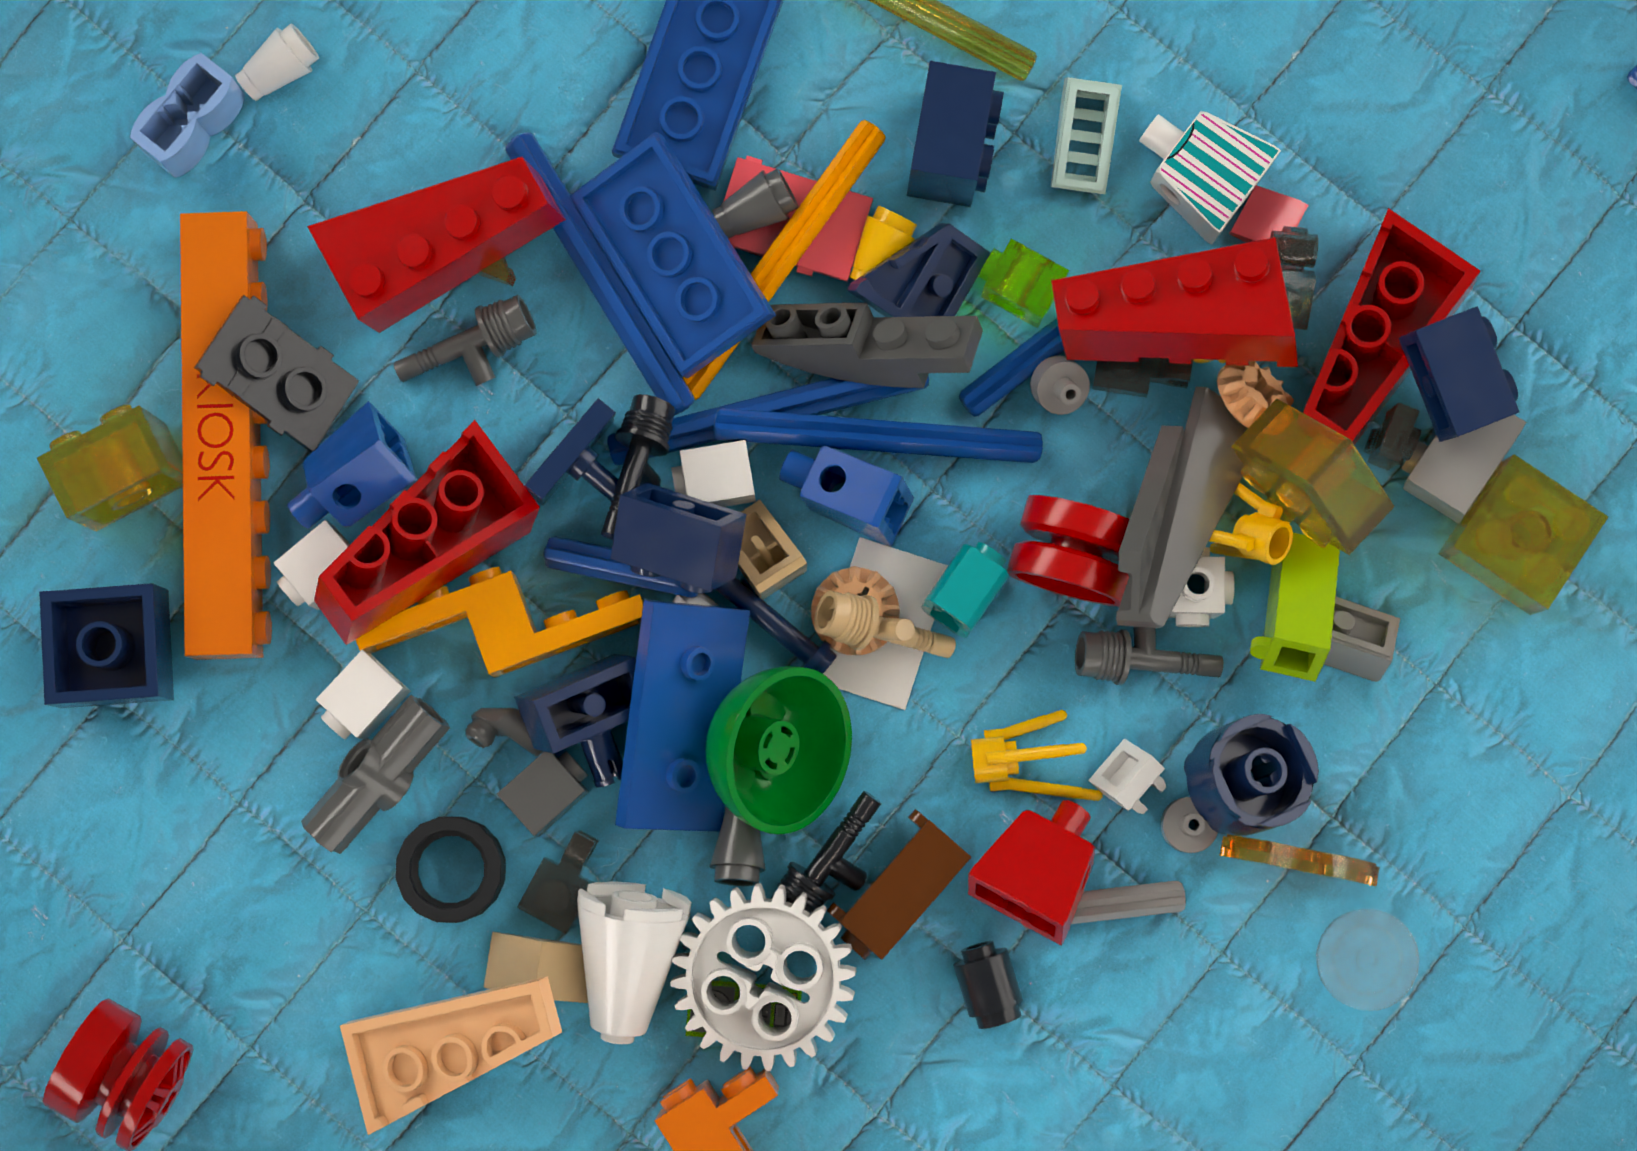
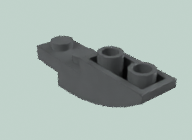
M867 302L772 304L770 306L776 316L757 329L751 346L756 354L781 364L834 379L878 386L924 388L929 373H970L983 329L977 316L873 317Z

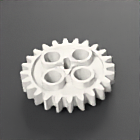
M757 883L754 886L751 900H746L740 889L736 887L732 889L730 894V907H727L717 897L710 901L713 919L699 912L692 918L693 923L701 932L700 934L684 931L680 936L679 940L691 951L690 953H677L672 958V963L686 969V973L674 977L670 982L671 987L687 990V995L678 1000L674 1006L676 1010H693L695 1015L692 1016L685 1026L687 1031L695 1030L702 1026L707 1031L702 1039L701 1048L705 1049L715 1041L723 1044L720 1052V1061L725 1062L735 1050L741 1053L742 1069L745 1070L748 1069L754 1056H761L765 1070L771 1071L775 1057L779 1054L782 1055L789 1067H793L797 1059V1048L800 1047L811 1058L816 1055L818 1050L813 1038L815 1035L828 1042L834 1039L835 1033L828 1024V1020L845 1023L848 1014L836 1002L852 1001L855 995L854 990L841 985V981L856 975V967L840 964V959L851 953L852 946L851 944H834L833 939L840 932L842 925L836 923L824 928L820 923L827 909L824 905L815 909L811 914L804 910L807 902L806 893L803 892L792 904L786 902L785 885H780L773 899L766 898L762 884ZM743 925H753L759 928L765 936V948L758 952L745 951L737 942V929ZM723 951L730 954L737 962L753 971H759L763 964L770 966L773 969L771 979L774 982L807 993L810 997L809 1001L802 1002L796 999L789 991L772 982H769L764 989L758 988L754 984L757 977L755 973L746 968L743 969L740 966L721 961L718 958V953ZM794 951L808 952L816 961V973L806 978L795 976L787 967V956ZM719 976L731 977L740 987V998L728 1003L720 1001L712 992V980ZM769 1002L782 1003L791 1013V1023L783 1028L771 1027L762 1017V1007Z

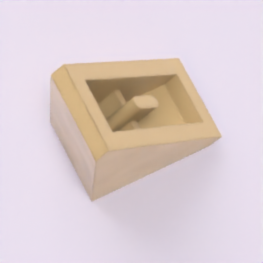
M758 500L741 511L747 514L738 568L755 594L764 600L807 572V562L762 501Z
M492 932L484 988L493 989L548 976L554 1000L588 1003L582 944Z

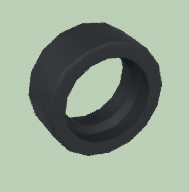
M437 817L420 824L405 838L396 858V882L403 899L417 914L435 922L459 923L483 914L497 900L505 882L506 859L498 839L484 825L466 817ZM445 836H459L470 841L480 851L484 862V877L479 888L469 898L457 903H444L431 897L423 888L418 876L419 861L423 851L433 841Z

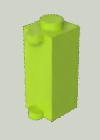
M1293 533V541L1287 556L1280 563L1272 565L1264 636L1253 638L1250 646V654L1255 658L1261 659L1260 670L1316 682L1331 649L1341 543L1320 539L1313 535Z

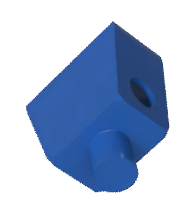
M368 401L306 457L303 462L307 488L289 501L287 506L297 521L307 529H310L328 513L342 526H352L417 479L405 439Z
M823 446L820 449L816 459L791 450L784 460L779 475V480L801 489L800 497L810 510L889 547H892L914 500V496L902 476L828 446ZM845 483L841 489L832 492L836 485Z

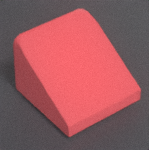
M1255 185L1229 234L1245 243L1275 237L1280 257L1309 205L1299 199Z

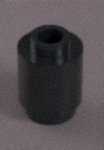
M985 941L962 949L963 959L954 963L953 966L969 1017L976 1018L978 1028H992L1020 1018L1022 1015L1018 1004L1023 999L1007 948L995 949L993 941Z

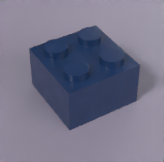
M935 61L929 62L907 196L971 207L974 192H985L991 170L994 146L984 144L985 138L992 140L995 138L1004 92L993 90L996 72Z
M150 583L39 592L44 705L58 708H75L174 700L168 589Z

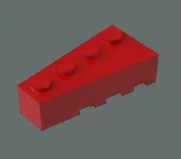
M519 157L307 227L357 319L378 333H381L566 219L541 175L523 157Z
M1388 208L1304 408L1297 430L1343 461L1411 371L1398 338L1453 316L1473 289L1481 271Z
M1275 237L1051 280L1058 326L1067 360L1139 362L1141 357L1169 358V363L1191 364L1192 359L1225 360L1226 365L1249 366L1250 361L1277 362V367H1298L1295 332Z
M474 420L461 433V437L446 452L443 451L428 466L427 471L407 491L404 490L390 504L389 509L372 526L369 525L319 575L314 601L343 642L348 645L529 534L540 506L476 420Z

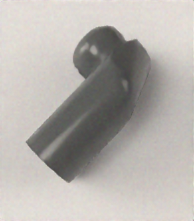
M480 708L471 715L473 721L465 729L466 737L472 743L482 748L492 745L497 735L511 738L536 757L543 752L534 749L521 713L516 708Z

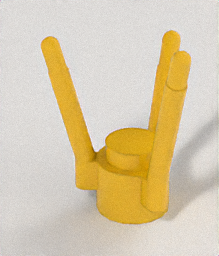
M1239 482L1234 494L1257 510V512L1240 517L1234 526L1233 533L1214 530L1209 540L1214 542L1209 547L1210 552L1230 557L1259 560L1270 565H1276L1287 556L1293 541L1292 526L1288 522L1280 520L1283 512L1281 506L1266 502Z
M1064 710L1041 715L1002 729L984 730L985 738L971 739L975 784L989 783L990 792L1013 790L1100 801L1103 797L1099 790L1008 777V775L1019 774L1018 762L1065 757L1086 752L1087 747L1084 743L1017 749L1016 741L1005 742V740L1065 720L1067 713Z

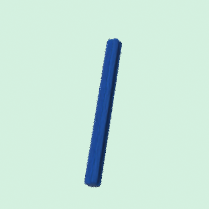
M530 132L513 137L506 146V153L511 160L523 157L541 175L566 219L553 227V230L652 392L657 398L663 399L675 407L674 415L684 412L694 403V395L573 203L570 193L537 139Z
M929 375L924 388L878 386L831 378L676 417L672 421L673 429L669 436L668 444L670 448L668 453L719 441L714 435V420L717 410L721 408L822 415L925 389L929 386ZM612 433L607 437V444L613 463L620 466L624 463L628 448L616 441V433Z
M725 408L717 410L714 420L715 438L726 441L746 440V442L808 447L828 446L835 449L1035 463L1040 460L1043 449L1042 435L1034 431Z

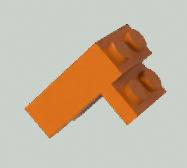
M749 1066L747 1070H742L722 1084L723 1088H721L724 1096L719 1098L708 1079L696 1086L693 1080L689 1078L663 1096V1099L660 1101L663 1109L660 1110L654 1121L673 1151H753L736 1123L778 1096L779 1085L770 1071L763 1069L756 1074L753 1068Z

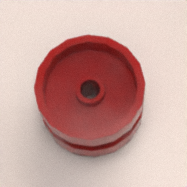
M1029 495L1020 526L1030 536L1043 542L1022 541L1015 543L1007 572L1011 577L1046 591L1091 603L1119 607L1129 576L1128 573L1118 571L1119 565L1109 560L1119 561V550L1130 519L1081 502L1044 495Z

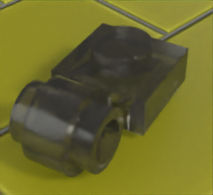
M1283 226L1282 231L1272 230L1270 238H1276L1294 329L1307 330L1316 276L1314 271L1304 270V267L1314 268L1318 253V235L1308 234L1307 228Z

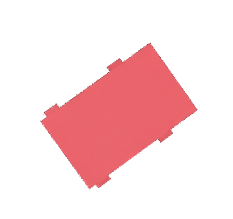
M748 155L746 159L737 157L724 201L762 170L768 174L775 170V168L762 165L763 160ZM780 170L799 207L817 181ZM849 191L795 265L797 267L796 272L811 277L813 272L848 282L873 198ZM797 209L788 213V220L741 235H735L729 238V241L734 249L737 248L762 257Z

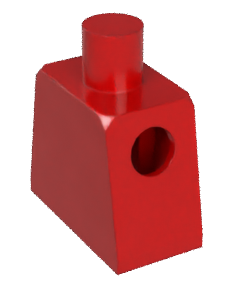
M1063 800L1051 820L1031 810L1023 811L970 870L968 874V895L1062 946L1093 867L1095 846L1080 837L1091 819L1090 814L1083 807L1069 800Z

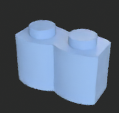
M199 53L189 58L176 70L168 84L166 95L154 100L140 113L133 125L130 138L149 158L175 178L180 177L194 168L202 159L208 148L210 136L223 131L234 121L242 108L245 94L232 76L204 54Z

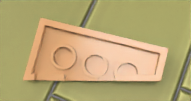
M548 976L351 1020L340 1025L368 1135L562 1033Z

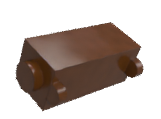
M916 809L908 818L919 827V830L847 912L843 911L834 902L826 910L847 929L840 938L846 944H851L852 949L864 960L872 952L883 960L972 858Z

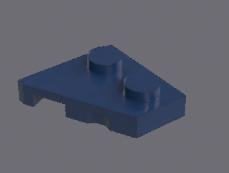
M940 223L850 283L847 291L863 302H867L870 307L885 317L955 316L991 253L951 224Z

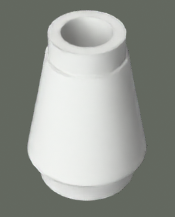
M291 23L283 30L276 28L235 77L245 92L253 100L258 101L264 95L266 96L312 72L311 65L319 59V56L307 38Z

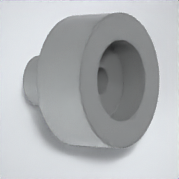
M1052 356L1042 361L1036 367L1031 377L1030 388L1034 399L1050 413L1064 415L1074 412L1085 402L1089 393L1090 382L1086 371L1074 360H1067L1066 356Z
M1190 797L1179 798L1171 802L1161 817L1160 827L1165 841L1172 848L1180 852L1196 853L1203 851L1214 842L1218 834L1211 829L1208 822L1198 813ZM1190 820H1193L1195 822V828L1193 830L1189 828Z

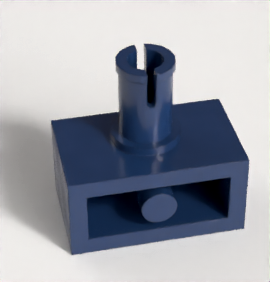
M1478 306L1398 338L1439 442L1459 437L1519 413L1515 402L1518 399L1516 383L1509 371L1502 369L1494 349L1497 347L1495 330L1491 322L1486 317L1481 316Z
M645 483L620 495L610 559L630 565V570L638 575L646 577L664 576L680 581V587L687 591L710 593L736 578L747 514Z
M613 654L515 696V701L534 749L554 754L580 742L594 778L595 787H604L615 783L613 777L616 776L618 780H621L623 760L611 730L627 722L629 719L636 658Z

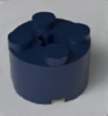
M1254 714L1212 730L1196 744L1184 763L1187 788L1196 810L1208 822L1212 830L1224 835H1253L1291 823L1307 810L1312 801H1309L1313 784L1318 781L1319 769L1316 755L1310 742L1298 728L1292 724L1286 725L1279 720L1271 718L1273 716Z

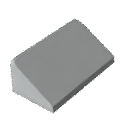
M1335 596L1331 649L1324 665L1371 681H1380L1393 659L1400 618Z

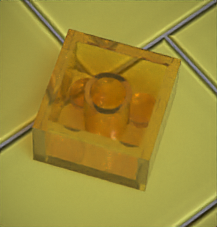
M1277 398L1231 446L1244 464L1240 473L1245 480L1256 490L1266 495L1268 498L1266 502L1283 508L1280 520L1286 521L1289 524L1292 521L1297 523L1302 532L1322 548H1325L1330 543L1350 555L1395 507L1351 439Z
M123 405L107 412L100 418L101 425L84 434H81L80 431L66 433L49 444L50 451L37 457L66 518L89 529L98 531L183 487V457L166 423L139 405L135 408H132L131 405Z
M1514 454L1500 463L1461 523L1457 524L1438 554L1529 615H1533L1549 609L1608 519V516Z

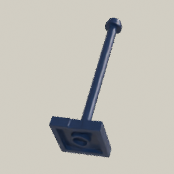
M599 398L526 482L525 488L541 505L546 503L568 475H571L576 481L582 477L608 500H613L612 497L614 496L618 478L596 460L599 454L592 447L612 425L616 412ZM734 578L716 588L719 593L737 608L750 610L749 618L803 662L801 667L814 669L823 674L836 659L837 654L830 649L831 644L828 641L823 640L817 646L739 579Z

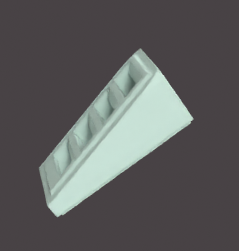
M1069 77L1064 78L1051 187L1106 194L1122 85ZM1076 97L1103 100V111L1076 108ZM1073 118L1102 122L1101 132L1072 129ZM1070 140L1099 144L1098 155L1068 151ZM1072 162L1096 166L1095 177L1065 173L1066 163Z

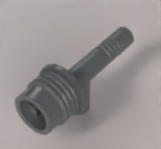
M516 295L504 301L498 300V302L489 304L488 307L482 305L476 307L475 316L478 325L432 345V347L423 349L422 352L418 351L417 354H411L394 362L397 376L402 382H405L423 374L425 371H429V369L438 367L439 364L443 365L462 356L476 386L496 378L482 347L488 345L493 354L500 358L504 356L506 350L521 345L522 341L537 334L534 320L520 295Z
M1133 626L1134 647H1132L1129 632L1123 629L1116 633L1113 631L1104 632L1103 630L1097 633L1082 631L1076 644L1075 670L1077 675L1094 677L1096 680L1101 679L1102 681L1111 680L1116 685H1123L1130 669L1175 674L1185 673L1187 675L1196 674L1197 676L1218 678L1221 677L1224 662L1221 655L1157 650L1156 628Z

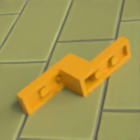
M493 567L468 578L470 586L451 593L447 586L437 589L417 602L418 605L403 610L356 639L360 651L364 650L371 654L468 618L488 674L496 678L641 624L644 601L640 594L630 598L627 590L616 592L597 600L598 610L577 617L575 610H569L545 619L543 622L546 629L537 632L517 576L512 571L502 574L500 567Z

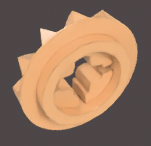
M1250 361L1249 366L1225 365L1220 369L1217 376L1219 393L1229 412L1242 425L1262 435L1276 436L1281 434L1296 417L1291 408L1294 399L1283 390L1284 381L1276 380L1271 375L1268 366L1260 368L1256 361Z
M857 566L832 572L817 587L811 605V618L814 629L815 612L822 596L830 590L842 594L849 592L859 596L862 595L864 590H867V595L876 598L879 606V616L899 618L900 613L894 587L877 571ZM817 633L822 641L826 640L831 644V649L846 655L868 654L878 650L887 643V641L872 637L870 643L864 649L858 651L850 648L845 643L837 642L829 636Z

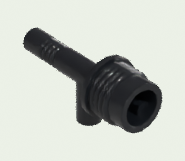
M635 395L630 409L625 413L621 428L616 431V441L627 447L628 451L601 531V535L610 540L614 538L620 495L645 483L660 486V476L647 462L649 456H665L669 452L668 441L673 429L672 421L676 410L674 406L663 399L650 395Z
M863 791L850 808V812L843 818V821L840 822V825L837 826L807 868L795 862L789 863L787 874L784 875V878L777 885V887L785 885L786 902L793 904L797 897L804 892L807 894L804 910L811 914L815 909L825 905L826 901L832 900L836 895L825 883L828 876L833 877L854 891L859 890L864 885L867 878L866 872L844 859L843 856L853 844L859 832L862 831V828L866 826L865 823L869 822L882 804L870 793Z

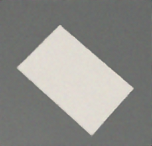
M859 537L850 567L857 566L877 571L894 587L900 608L899 618L909 619L915 627L931 631L934 619L927 615L921 606L948 565ZM864 590L861 596L867 595L868 591ZM887 642L874 652L856 656L842 654L831 649L837 654V657L823 674L832 680L838 689L902 710L906 709L924 653L923 651Z

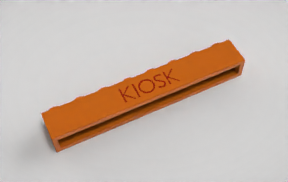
M247 211L180 213L185 656L195 660L263 658V645L270 644L272 638L271 615L269 611H263L262 589H269L271 585L269 556H262V534H268L270 531V508L267 500H261V479H268L270 459L267 446H261L260 424H267L268 421L217 384L211 386L199 377L201 372L196 370L194 366L241 296L245 295L249 299L255 296L268 306L266 285L264 282H258V261H265L267 256L266 234L264 228H258V224Z

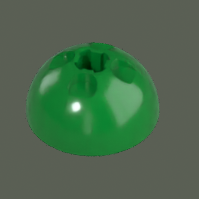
M786 666L756 673L739 683L727 694L718 706L708 729L706 764L717 795L737 818L757 830L778 835L792 833L806 827L827 809L842 785L851 755V719L842 693L832 680L819 671L804 667Z

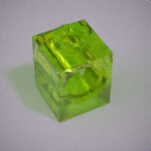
M1011 238L1003 253L994 248L978 276L986 281L981 297L1030 325L1039 328L1054 301L1051 280L1066 278L1069 270Z

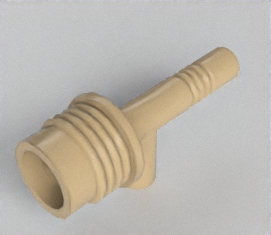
M830 590L822 596L815 612L814 623L817 633L829 636L837 642L845 643L854 650L864 649L870 643L872 637L944 658H950L955 650L956 641L953 637L917 628L909 619L879 616V606L876 598L869 595L859 596L849 592L842 594Z

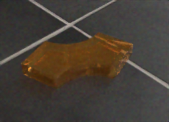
M1227 834V837L1223 836L1219 855L1249 863L1370 886H1377L1380 867L1376 866V863L1348 856Z

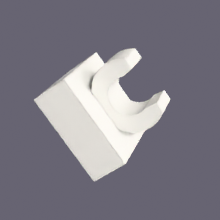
M1126 739L1122 740L1088 780L1103 795L1127 811L1133 809L1140 814H1144L1148 809L1139 799L1151 785L1161 792L1166 789L1164 779L1159 776L1165 768L1152 755Z

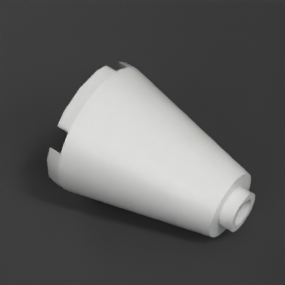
M614 881L588 884L587 892L582 888L578 890L577 906L590 1026L601 1033L600 1038L613 1044H630L634 1042V1037L644 1035L647 1032L671 968L672 958L678 949L679 938L684 933L690 917L692 902L680 893L663 888L661 899L645 893L646 884Z

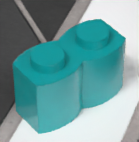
M978 542L975 547L963 544L924 600L921 608L927 615L956 635L967 638L1009 578V573L1003 568L1006 559L996 550L982 542Z

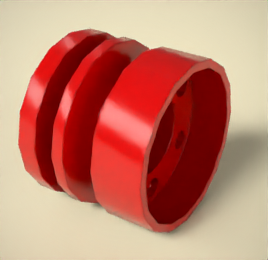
M107 998L101 1001L89 1013L64 1049L47 1083L42 1101L45 1106L75 1123L83 1121L98 1105L102 1106L95 1129L97 1135L105 1139L112 1135L120 1126L115 1141L117 1146L126 1151H133L142 1143L150 1131L159 1125L173 1105L183 1085L184 1074L191 1061L194 1049L192 1044L181 1038L175 1040L166 1049L169 1034L167 1030L161 1027L153 1030L140 1045L135 1044L142 1023L141 1016Z

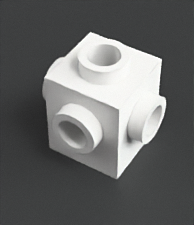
M1205 547L1191 574L1200 575L1204 578V593L1194 594L1188 589L1187 584L1185 585L1169 618H1176V626L1209 627L1210 619H1215L1224 614L1225 604L1232 605L1234 573L1233 571H1225V557H1210V548Z

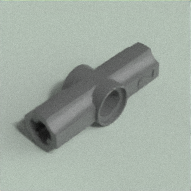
M410 695L372 740L369 738L363 739L348 752L339 767L338 779L302 819L303 828L321 846L330 852L341 854L380 809L387 811L403 798L414 777L413 770L450 729L447 721L421 698Z

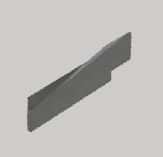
M1208 387L1195 388L1185 431L1183 426L1161 425L1119 550L1118 571L1128 573L1129 579L1116 614L1118 625L1161 628L1166 624L1264 435L1247 428L1236 420L1225 406L1221 396Z

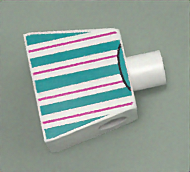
M1204 111L1199 112L1185 132L1158 114L1139 140V142L1164 159L1150 181L1153 188L1211 245L1281 151L1276 146Z

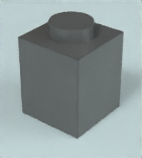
M544 751L501 789L497 795L533 836L540 837L589 793L581 783L588 774L567 751L559 757L555 753L552 754Z

